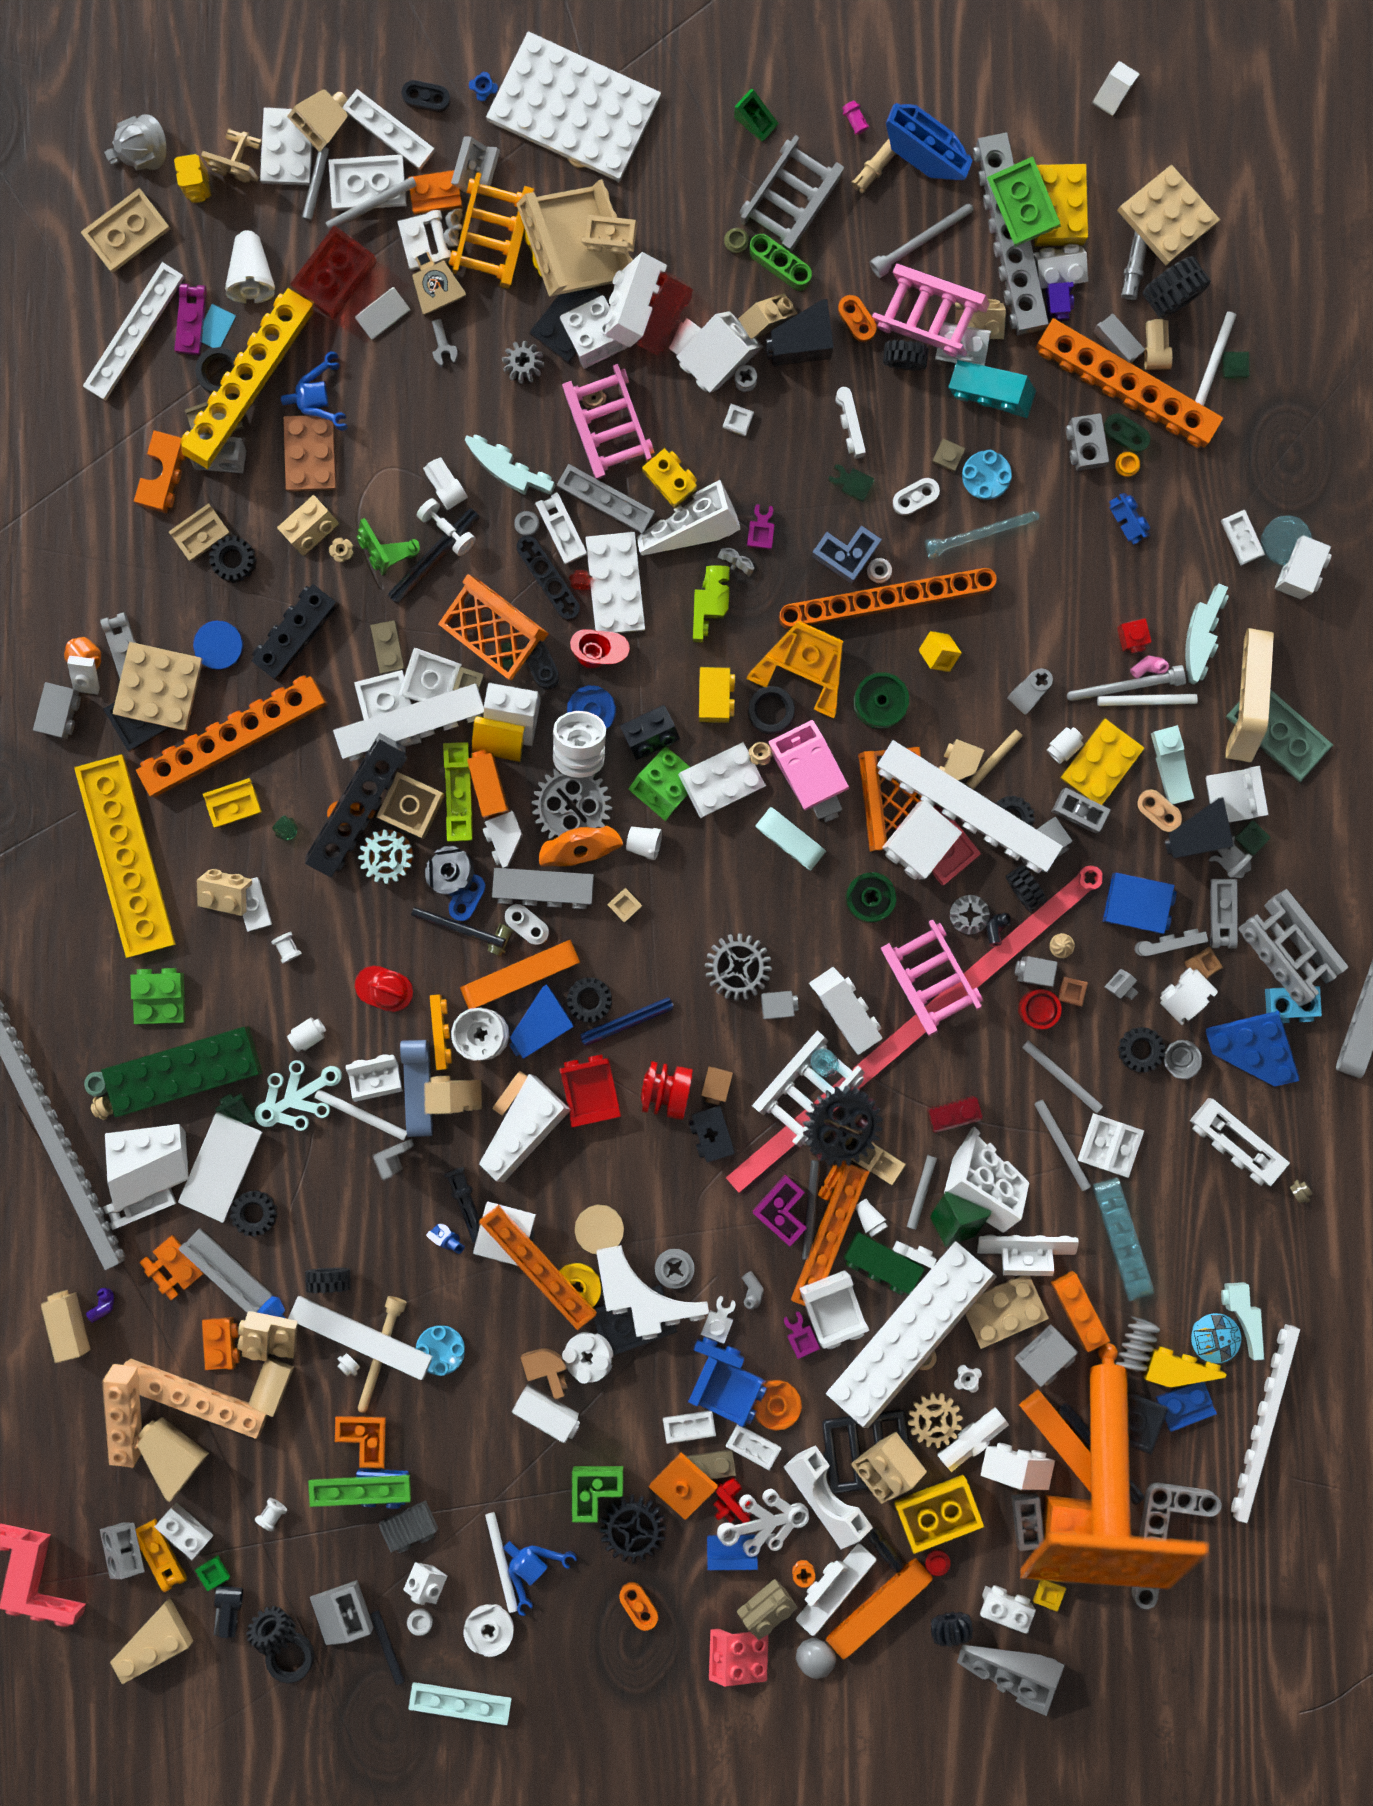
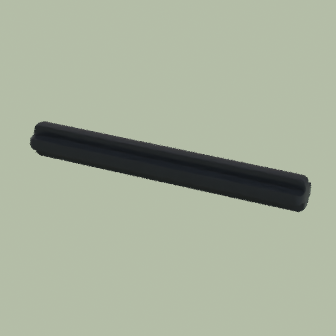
M470 508L453 525L456 529L455 533L460 537L465 534L479 520V514ZM445 533L388 593V597L394 603H399L454 546L457 540Z
M1068 1403L1062 1404L1057 1409V1412L1091 1452L1090 1429ZM1129 1478V1497L1131 1502L1137 1505L1145 1497Z

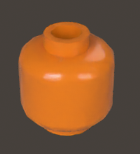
M74 638L66 644L64 652L66 662H68L69 656L94 659L96 669L100 666L101 651L88 638Z

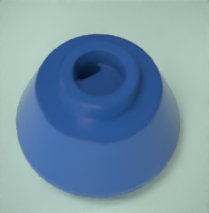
M276 1296L269 1298L256 1312L286 1318L283 1315L286 1310L280 1298Z

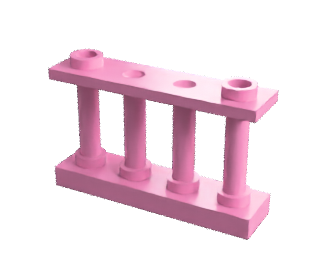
M896 264L893 274L899 285L885 316L877 313L873 314L872 318L877 324V328L886 333L894 331L938 347L952 357H957V355L966 357L967 352L960 342L974 312L979 310L986 313L990 304L986 295ZM912 286L919 289L921 293L907 324L894 320L907 289H910ZM934 294L942 297L943 301L929 332L916 328V325L929 297H932ZM957 302L964 305L965 310L951 340L938 336L951 305Z
M618 364L613 365L615 375L585 386L578 387L577 385L573 387L572 381L562 384L592 471L597 480L605 477L604 471L608 470L609 466L644 454L648 462L652 459L651 454L654 453L650 439L645 440L626 388L625 384L629 383L625 369L620 370ZM619 384L623 395L622 399L589 411L581 409L579 401L583 400L582 397ZM627 407L631 422L595 434V432L590 434L587 424H590L591 420ZM636 431L640 445L605 458L604 456H598L596 447H599L600 443Z
M934 920L929 921L931 931L900 948L896 946L892 949L890 943L881 947L882 953L929 1037L938 1032L936 1026L940 1025V1021L971 1004H974L978 1011L981 1009L980 1002L983 1001L978 989L974 988L972 990L945 942L944 937L947 934L941 923L936 925ZM935 939L938 940L944 952L911 970L909 968L903 969L900 961L904 960V956ZM948 960L950 961L956 972L955 974L924 991H915L912 985L915 982V978ZM960 982L962 983L968 994L967 996L936 1013L927 1012L924 1004L927 1003L926 1000Z

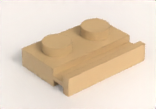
M209 503L169 531L190 562L212 548L213 544L216 545L218 543L217 540L220 538L223 540L225 536L231 534Z

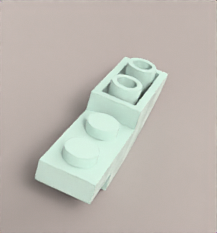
M466 435L465 442L472 454L500 482L524 495L529 486L552 495L555 483L551 481V476L542 472H538L537 475L528 471L529 468L517 462L515 465H512L514 458L509 453V448L497 444L496 447L487 444L488 440L478 435H474L473 438Z
M1222 584L1214 587L1207 605L1200 602L1195 606L1190 620L1186 639L1185 659L1188 680L1191 684H1195L1199 680L1203 681L1208 671V667L1205 666L1209 657L1213 658L1218 648V644L1215 643L1218 636L1209 633V631H1214L1219 620L1216 614L1219 608H1224L1229 595H1226L1228 587Z

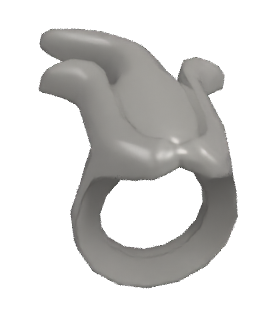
M1235 845L1230 847L1231 850L1228 848L1218 850L1222 858L1212 856L1209 861L1219 862L1230 878H1243L1245 872L1251 870L1250 859L1252 856L1244 854Z

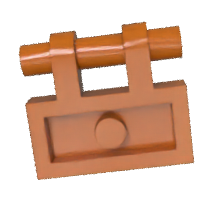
M174 1235L170 1236L153 1251L158 1258L155 1263H152L148 1257L139 1262L145 1269L144 1273L148 1277L151 1276L159 1286L158 1290L162 1294L165 1293L170 1300L179 1295L173 1288L175 1284L179 1283L185 1290L204 1274L178 1250L182 1245ZM162 1266H165L173 1276L168 1281L159 1271Z

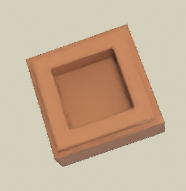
M1063 977L1058 994L1059 1001L1082 1007L1088 982Z

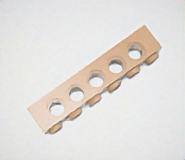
M129 1359L124 1363L125 1366L138 1367L139 1394L141 1396L255 1439L262 1433L268 1415L252 1408L248 1402L134 1359Z

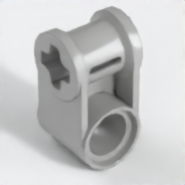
M1042 668L1033 671L1012 691L1007 699L1026 715L1052 685V674ZM1044 675L1045 678L1043 681L1045 685L1041 684L1037 686V678L1035 676Z

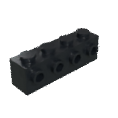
M314 584L310 587L306 586L298 596L300 598L295 606L291 605L283 615L285 619L279 626L276 624L267 635L269 639L266 643L258 645L252 653L254 657L251 661L277 682L339 606L336 601Z

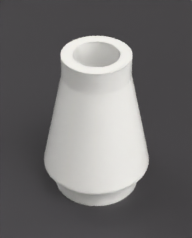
M686 318L683 323H680L669 349L678 355L701 328Z
M867 1199L856 1205L855 1209L865 1233H869L873 1237L888 1227L885 1223L886 1219Z

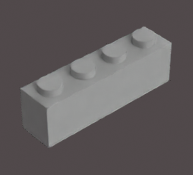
M494 868L492 898H498V903L512 904L513 900H523L522 905L537 906V901L547 902V907H562V903H572V908L586 909L587 905H592L594 875Z

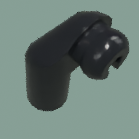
M998 913L987 923L989 946L995 947L1002 944L1000 932L1011 924V916L1008 913Z

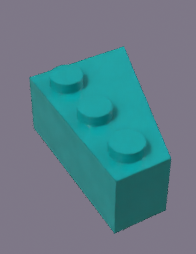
M961 360L956 362L948 387L954 398L958 400H971L980 405L993 407L1024 418H1028L1036 393V389L1026 375Z

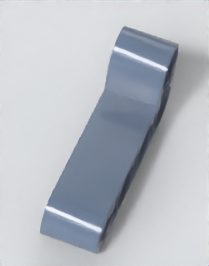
M429 1039L404 1040L400 1044L401 1062L404 1063L407 1137L433 1136V1114H425V1083L431 1081Z

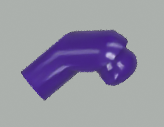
M107 1288L98 1290V1305L86 1313L91 1323L112 1311L114 1303V1293L112 1290Z

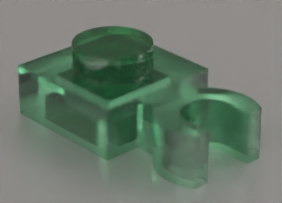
M835 464L834 469L839 471L841 476L839 478L829 476L828 481L835 485L843 484L844 487L841 492L864 502L875 478L854 468L848 474L843 466Z

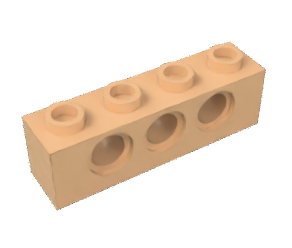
M113 1364L103 1380L109 1465L133 1468L141 1455L137 1444L142 1439L138 1436L142 1431L138 1367Z

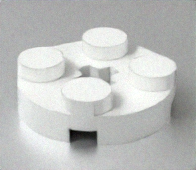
M579 1333L570 1339L562 1353V1358L568 1371L581 1383L596 1382L605 1377L612 1368V1347L599 1334ZM584 1352L587 1354L592 1353L591 1361L593 1363L585 1360Z
M496 1604L477 1607L470 1613L465 1622L464 1638L468 1647L475 1653L478 1652L487 1657L503 1653L513 1638L514 1624L512 1618L507 1611ZM486 1624L495 1627L491 1637L489 1634L482 1633Z

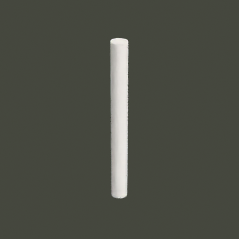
M1227 312L1195 400L1203 406L1236 318V314L1233 312Z
M1197 694L1098 696L1097 704L1098 706L1197 704Z
M320 1089L315 1095L316 1099L401 1140H404L407 1135L406 1130Z
M491 1512L485 1515L508 1612H515L518 1606L513 1585L508 1572L495 1512Z

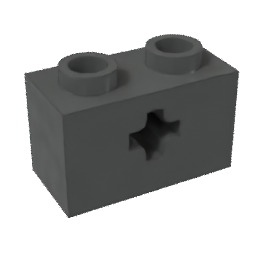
M1036 1493L1011 1495L1016 1545L1019 1551L1036 1550L1044 1541L1040 1498Z

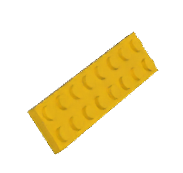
M121 754L74 767L126 958L176 945L124 755Z

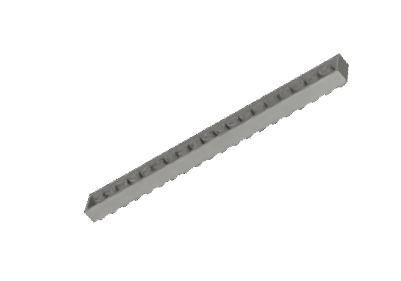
M0 1000V1056L104 1269L107 1270L125 1261V1253L123 1249L119 1248L117 1244L119 1241L116 1235H113L111 1232L110 1222L106 1221L104 1217L105 1212L102 1207H99L97 1203L98 1198L90 1189L92 1187L91 1183L85 1178V1171L77 1162V1154L74 1151L72 1152L70 1148L71 1142L65 1137L63 1133L64 1128L56 1119L58 1118L57 1113L51 1109V1101L48 1096H45L43 1092L44 1087L36 1078L37 1072L34 1068H31L29 1064L31 1062L30 1058L24 1053V1046L20 1040L18 1041L16 1029L13 1026L11 1027L9 1023L10 1017L4 1012L2 1008L4 1005Z

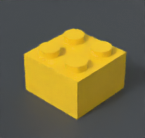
M700 667L699 722L729 723V717H734V699H730V692H734L735 674H730V668Z

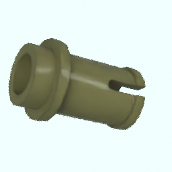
M499 923L495 935L505 938V945L503 948L488 943L489 948L487 951L501 957L502 953L506 952L504 949L514 930Z

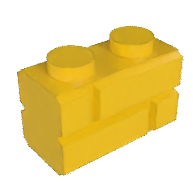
M196 154L176 157L174 162L177 171V182L183 194L193 203L205 201V198L211 196L210 184L208 183V171L202 160Z

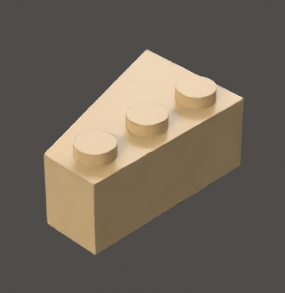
M170 1597L110 1662L122 1684L189 1648L194 1641Z

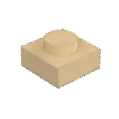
M626 888L607 904L624 923L642 907Z

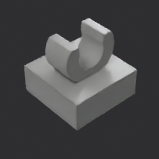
M1122 969L1105 986L1111 994L1120 999L1123 996H1128L1132 1000L1138 994L1132 987L1137 980L1130 973Z

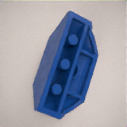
M895 103L892 106L886 121L891 150L930 178L964 180L967 177L973 160L970 155L966 154L963 145L955 133L917 105H900Z

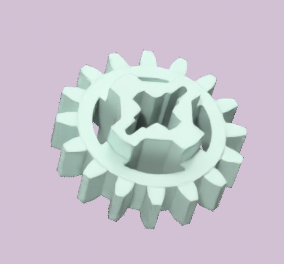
M383 830L382 836L374 832L375 839L366 838L367 847L360 846V849L365 851L364 855L358 856L359 859L365 860V863L360 867L361 869H369L366 874L367 877L376 875L375 882H379L381 878H384L385 884H389L390 878L398 882L399 874L407 875L404 868L412 867L407 862L408 859L413 858L412 854H407V850L411 848V845L403 844L406 840L404 836L396 839L397 832L393 831L391 836L388 835L387 830ZM385 840L393 841L389 846H381L379 842ZM400 849L402 851L401 864L397 861V853ZM371 850L375 853V861L372 865L370 862ZM383 851L386 853L391 851L389 855L391 858L390 862L383 861L381 863L383 859L381 853ZM384 867H390L394 870L386 874L379 872Z

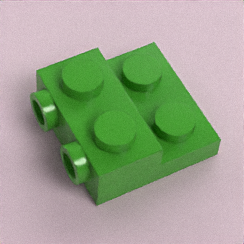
M176 968L161 969L162 974H152V969H137V974L130 975L134 1024L185 1022L184 973H177Z

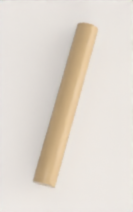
M1015 729L968 780L966 785L974 790L1023 735Z

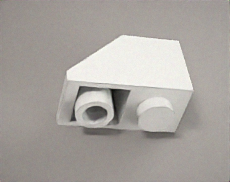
M513 811L485 821L486 828H483L487 842L492 841L495 847V851H492L496 865L501 864L502 868L510 866L523 836Z

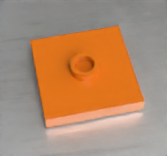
M680 1453L648 1487L686 1520L717 1489L718 1485L683 1453Z

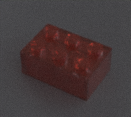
M334 225L290 283V286L295 293L312 302L315 308L334 320L375 266L377 260L373 253Z

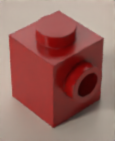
M1146 618L1123 623L1117 627L1123 651L1131 650V653L1146 650L1145 646L1151 643Z

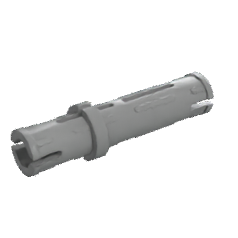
M1136 231L1132 242L1129 263L1124 270L1125 283L1121 294L1123 298L1125 297V299L1129 300L1137 299L1140 279L1144 276L1142 270L1147 250V244Z

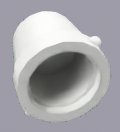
M631 827L627 838L626 850L645 856L647 859L656 860L662 839V829Z

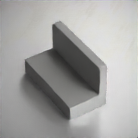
M1113 313L1103 322L1097 324L1093 331L1112 353L1129 363H1132L1145 351L1143 346Z

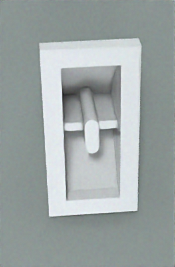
M1118 61L1092 104L1113 116L1136 81L1139 73Z

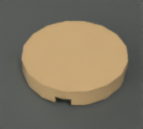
M597 1204L588 1207L580 1213L575 1224L577 1242L583 1249L592 1254H597L596 1251L598 1249L618 1246L623 1238L624 1225L622 1218L616 1210L607 1205Z

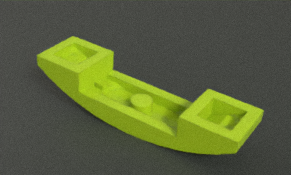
M468 742L443 743L446 780L447 842L472 841L471 773L467 761L469 759Z

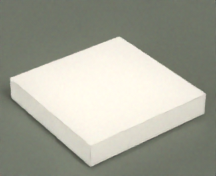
M414 648L399 695L421 702L451 692L462 664Z

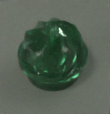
M283 815L274 824L272 830L276 833L275 836L277 838L291 840L296 837L298 827L293 818Z

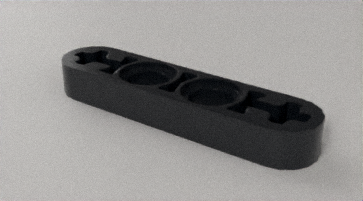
M531 536L521 537L517 542L519 556L558 614L565 620L575 619L580 612L578 601L537 540ZM523 543H533L532 550L537 556L540 552L542 556L534 558L529 563L527 560L532 559L527 551H521L524 548ZM540 561L548 564V571L543 575L537 574L534 570L535 565ZM559 582L562 585V591L558 595L550 594L548 591L550 583ZM566 593L569 595V597H565L567 603L575 605L573 608L574 613L571 615L568 612H562L565 608L561 600L558 604L555 603V600L561 599Z

